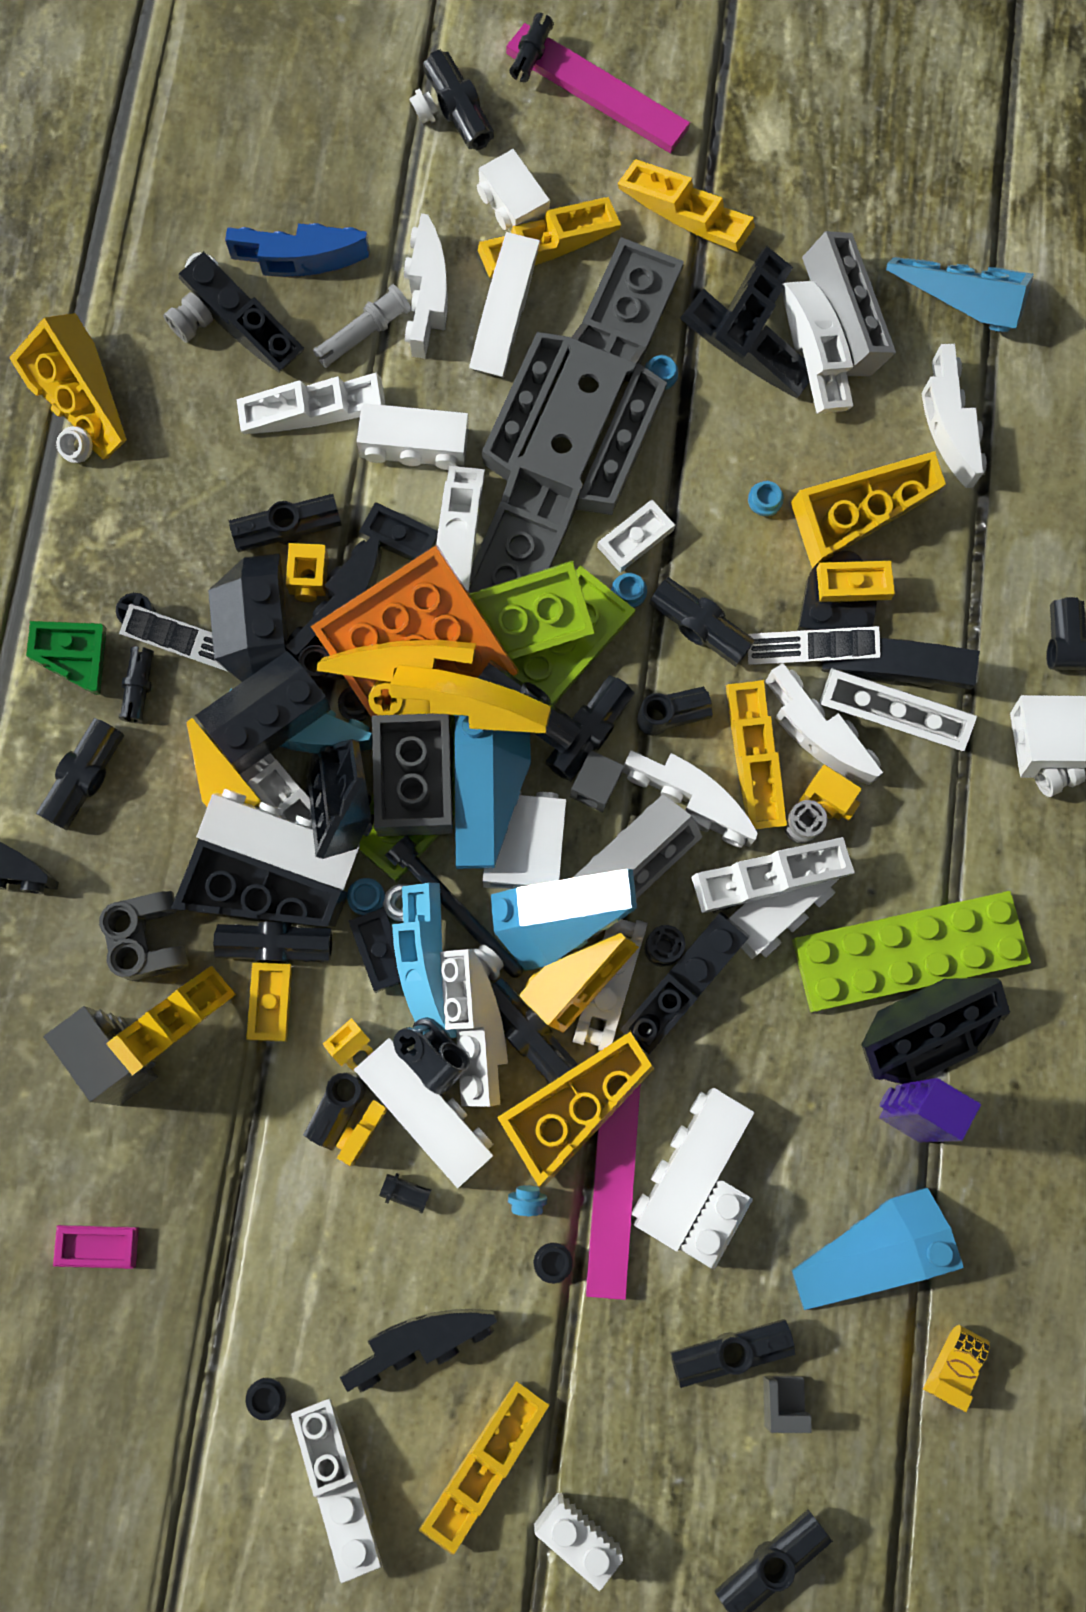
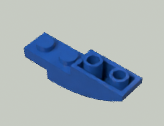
M298 223L296 236L282 231L270 233L255 231L248 227L240 229L227 227L225 237L231 259L259 262L262 275L287 277L321 274L353 265L368 258L370 253L367 231H360L352 227L344 229L326 227L319 223H312L310 225Z

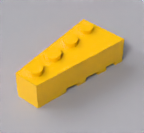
M935 451L799 490L791 501V505L812 569L819 565V563L830 559L836 553L845 550L933 498L946 485Z
M631 1032L497 1117L539 1187H545L654 1070L651 1062Z

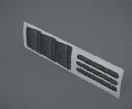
M133 604L129 605L119 634L227 671L214 659L212 632Z
M879 626L748 634L755 639L754 644L748 651V665L880 657Z

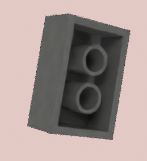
M449 714L372 716L374 829L377 836L453 834Z
M83 1006L43 1036L89 1102L121 1106L158 1078L152 1069L156 1066L154 1060L132 1076L107 1046V1043L112 1038L129 1027L128 1023L121 1016L116 1018L112 1013L106 1014L101 1009L97 1011Z

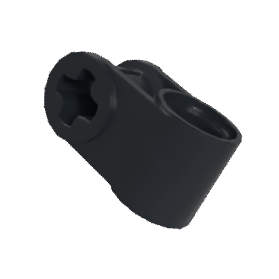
M421 1018L414 1023L412 1028H403L394 1036L393 1046L398 1057L405 1061L421 1079L424 1086L435 1094H446L470 1066V1060L466 1052L456 1045L444 1032L439 1023L432 1018ZM430 1029L429 1032L423 1035V1031ZM414 1045V1049L410 1051L407 1050V1048Z

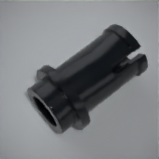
M396 1173L395 1176L387 1174L379 1194L380 1197L386 1199L385 1203L389 1204V1201H393L423 1214L432 1189L399 1178V1173Z

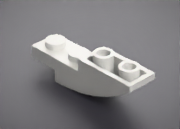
M421 213L419 226L413 227L411 232L410 247L414 249L412 258H406L404 267V278L409 279L410 292L413 294L411 310L415 312L414 320L407 322L405 342L410 343L412 357L425 359L431 328L445 330L448 294L445 260L441 243L428 214Z
M814 281L783 283L785 287L782 290L794 349L796 352L803 351L816 413L849 410L854 405L846 372L853 368V363L837 315L823 291Z
M941 344L932 360L933 377H930L922 391L924 411L929 429L944 461L965 488H973L986 470V456L980 450L983 426L981 421H977L976 408H964L965 392L959 386L962 362L960 357H956L955 344Z
M449 466L448 477L444 486L437 545L469 593L485 469Z
M784 663L771 670L765 682L783 704L775 718L786 732L813 757L834 771L867 785L873 783L883 773L880 769L881 764L875 753L870 749L866 750L858 740L859 735L854 725L848 720H843L839 713L826 721L822 706L817 700L808 697L802 689L803 683L794 670H788Z
M632 750L630 751L622 771L628 775L627 779L641 787H647L649 784L661 790L660 794H664L673 802L681 803L682 800L687 802L688 805L685 811L692 815L699 830L708 832L711 829L723 835L722 839L735 847L751 846L758 833L750 819L738 803L706 773L672 753L664 766Z
M474 949L440 952L445 1030L456 1029L457 1045L466 1052L470 1060V1066L460 1077L461 1106L500 1105L498 1065L508 1064L502 1020L491 983Z
M331 1399L291 1413L313 1496L317 1497L340 1582L344 1583L382 1568V1561L371 1526L373 1521L365 1494Z

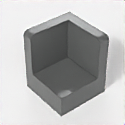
M590 751L571 788L570 798L603 813L622 775L624 765L594 751Z
M763 1376L764 1426L769 1432L812 1433L811 1415L805 1411L804 1379L801 1376Z

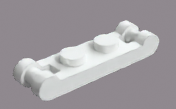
M621 919L605 931L603 940L617 933H622L625 936L631 937L630 940L638 945L639 948L580 1014L572 1042L584 1045V1042L597 1045L600 1051L613 1043L648 923L639 920L633 923ZM592 1017L606 1021L603 1031L589 1027Z

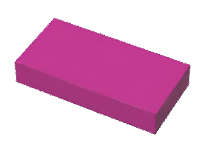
M57 1225L53 1266L136 1268L139 1227Z

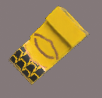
M956 1325L950 1332L923 1390L967 1412L973 1398L970 1394L978 1378V1371L984 1364L989 1352V1340L961 1325Z

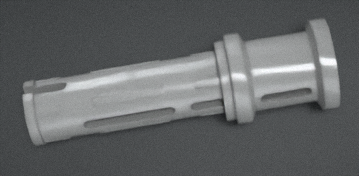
M392 284L388 288L389 292L376 302L372 303L369 301L365 304L363 314L313 349L315 356L321 358L319 362L325 368H328L331 363L375 330L379 332L385 331L388 328L389 322L401 313L407 314L411 311L409 302L396 285Z

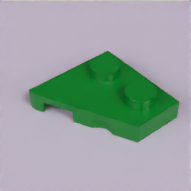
M30 621L26 656L34 663L94 695H100L107 628L104 624Z

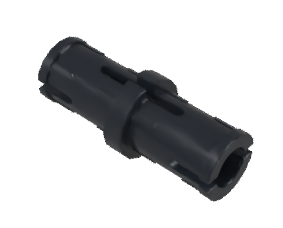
M536 13L527 35L522 36L519 42V52L509 69L510 75L515 80L518 79L522 71L523 74L520 82H527L536 61L541 59L544 54V43L554 26L552 18L547 14L543 23L540 24L543 13Z
M137 646L131 647L127 677L122 679L121 686L125 690L119 719L131 723V718L134 719V723L143 722L146 693L151 691L152 684L149 681L154 651L145 647L142 648V652H139L140 648Z

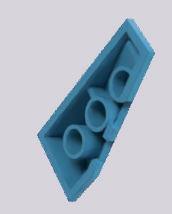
M896 257L887 263V271L979 322L990 324V329L1000 332H1009L1010 328H1017L1034 277L1033 273L988 267V271H982V273H975V269L965 264L949 265L947 270L940 269L941 264L938 262Z
M455 715L456 869L495 868L513 810L520 796L521 787L531 765L530 732L469 729V716Z

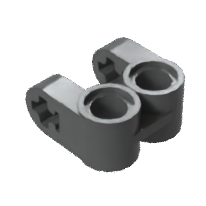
M163 891L114 902L102 911L99 918V926L105 934L108 949L107 965L115 975L129 981H139L178 971L189 966L184 946L169 947L153 952L148 949L145 934L146 921L177 912V909H171L175 899L174 892ZM123 915H129L131 918L129 927L125 931L117 933L115 929L116 921ZM131 951H136L138 954L137 964L133 968L125 970L123 967L124 956Z

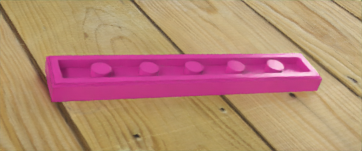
M524 23L506 45V54L514 59L519 52L518 46L522 36L528 33L530 28L528 24ZM547 37L544 43V54L541 59L536 61L532 69L533 71L668 153H672L689 130V121Z
M641 1084L598 1129L586 1297L626 1300Z

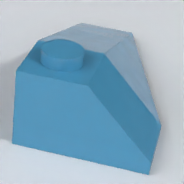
M628 868L518 887L491 894L494 933L525 971L541 969L564 958L573 949H580L588 943L587 939L598 931L607 930L637 909L633 869Z
M923 1188L888 1199L877 1210L863 1220H859L850 1227L851 1229L833 1242L822 1247L791 1271L803 1310L930 1279L962 1269L964 1266L951 1227L929 1189Z

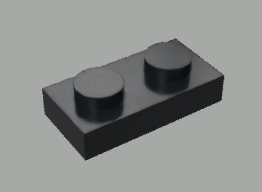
M377 502L374 503L359 530L361 538L368 540L375 534L379 538L382 548L410 561L434 547L438 537L437 530Z
M381 908L349 920V925L373 991L377 993L401 984L394 950L393 930L385 909Z

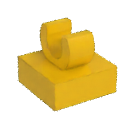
M352 1018L323 1043L327 1051L341 1067L346 1063L353 1071L357 1067L353 1060V1056L357 1052L363 1050L368 1056L374 1052L368 1044L371 1040Z

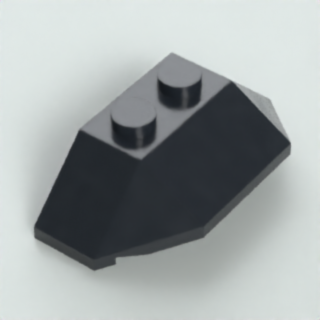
M280 554L244 557L208 590L214 659L241 682L287 651L285 646L288 644V627Z
M350 739L336 743L332 747H321L307 777L315 857L325 859L357 849L362 837H367L370 834L374 824V815L371 814L370 810L371 795H368L360 744L359 741Z
M998 978L943 979L879 1010L861 1044L871 1076L877 1080L884 1079L900 1084L922 1081L977 1054L994 1034L1000 1020L1004 1021L1010 1014L1002 981Z

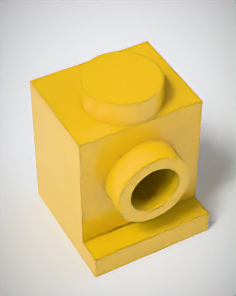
M289 543L286 587L290 595H295V599L302 602H314L317 600V596H326L325 584L327 583L329 556L325 545ZM308 574H312L315 576L314 579L304 577Z
M823 765L798 803L805 800L815 801L824 808L828 819L834 817L840 820L843 817L849 821L861 803L855 798L862 788L828 766Z

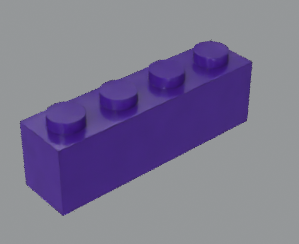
M939 1078L899 1084L896 1085L895 1089L890 1087L880 1102L879 1107L883 1111L879 1119L918 1142L962 1141L981 1104Z

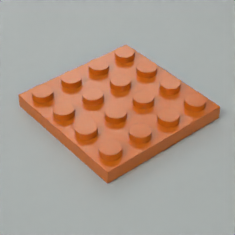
M438 545L427 550L311 626L329 655L362 646L395 641L445 640L477 643L475 658L472 664L436 659L435 669L478 678L490 660H492L513 676L518 673L517 667ZM343 675L370 716H376L377 714L370 708L368 700L371 689L378 680ZM383 689L381 695L377 698L384 699L385 705H390L392 702L391 695H389L388 689Z

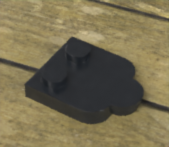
M840 551L830 560V562L863 561L858 554L852 551ZM818 565L811 570L806 581L797 631L873 627L877 600L820 602L817 579Z

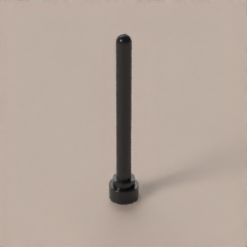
M405 835L384 856L394 866L398 864L402 869L406 867L422 884L440 883V903L480 945L489 947L500 957L503 962L502 968L511 977H520L523 973L522 966L417 857L419 854L415 850L417 845Z

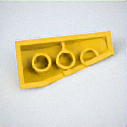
M76 313L44 317L9 358L27 387L36 396L42 395L51 403L50 410L58 417L64 416L73 426L86 430L92 439V450L103 460L108 459L127 439L95 343Z

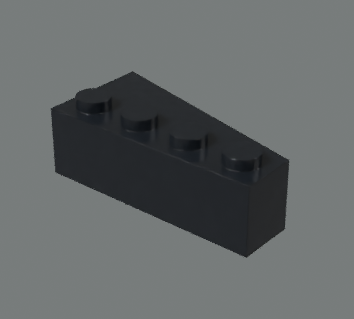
M198 839L171 909L335 928L348 892Z

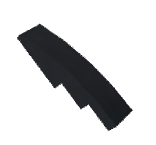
M768 246L760 252L743 280L714 337L741 360L745 358L775 309L776 304L774 303L784 289L783 283L793 269L789 263Z
M705 289L700 291L680 319L739 365L794 398L799 397L810 382L805 359L766 325L762 328L745 358L741 360L714 338L728 309Z
M880 638L879 658L825 660L822 663L821 671L830 673L831 668L870 681L891 685L894 681L932 687L934 683L971 690L976 684L980 651L940 644Z

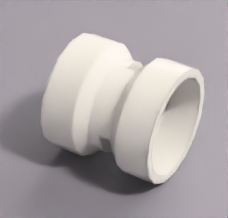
M1041 768L1034 779L1040 791L1045 796L1052 797L1062 792L1065 786L1075 787L1085 782L1086 774L1084 768Z

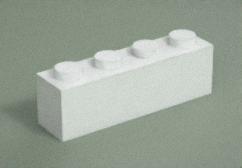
M833 668L830 670L819 702L821 705L961 751H965L977 718L976 715Z
M224 789L223 794L217 792L212 794L196 838L341 890L344 889L360 844L357 849L325 859L315 857L312 819L297 815L295 821L281 816L283 809L264 802L260 803L259 808L244 803L245 795L229 789Z
M390 1038L354 1069L457 1188L464 1184L493 1157V1154L488 1150L494 1145L479 1127L473 1132L463 1122V1119L468 1114L453 1098L446 1102L440 1094H435L424 1086L414 1071L405 1061L398 1057L393 1041Z
M715 1088L709 1089L707 1094L703 1092L698 1094L689 1111L694 1114V1117L688 1128L683 1125L680 1126L670 1146L675 1148V1151L668 1162L663 1159L661 1160L651 1177V1180L656 1183L649 1197L645 1194L641 1195L631 1215L636 1217L633 1223L634 1226L676 1252L755 1113Z

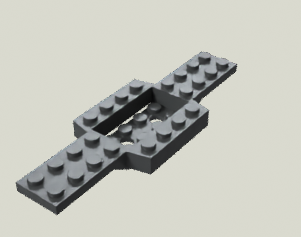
M621 237L587 313L573 336L536 333L482 450V464L508 482L498 509L473 561L469 594L551 568L576 510L613 515L665 395L667 382L642 366L641 362L683 270L684 261ZM585 377H591L598 382L599 388L593 393H585L579 388L578 383ZM625 380L629 383L583 485L580 478ZM558 437H565L572 443V448L569 452L560 454L552 449L551 443Z

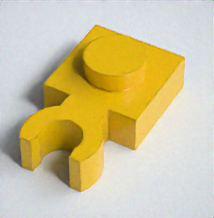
M375 1100L371 1102L355 1129L348 1127L338 1141L336 1147L341 1151L337 1159L348 1166L355 1165L374 1134V1130L386 1114L387 1107Z

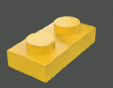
M891 561L819 563L817 567L820 602L891 600L895 594Z
M252 963L246 1040L287 1042L292 980L291 964Z

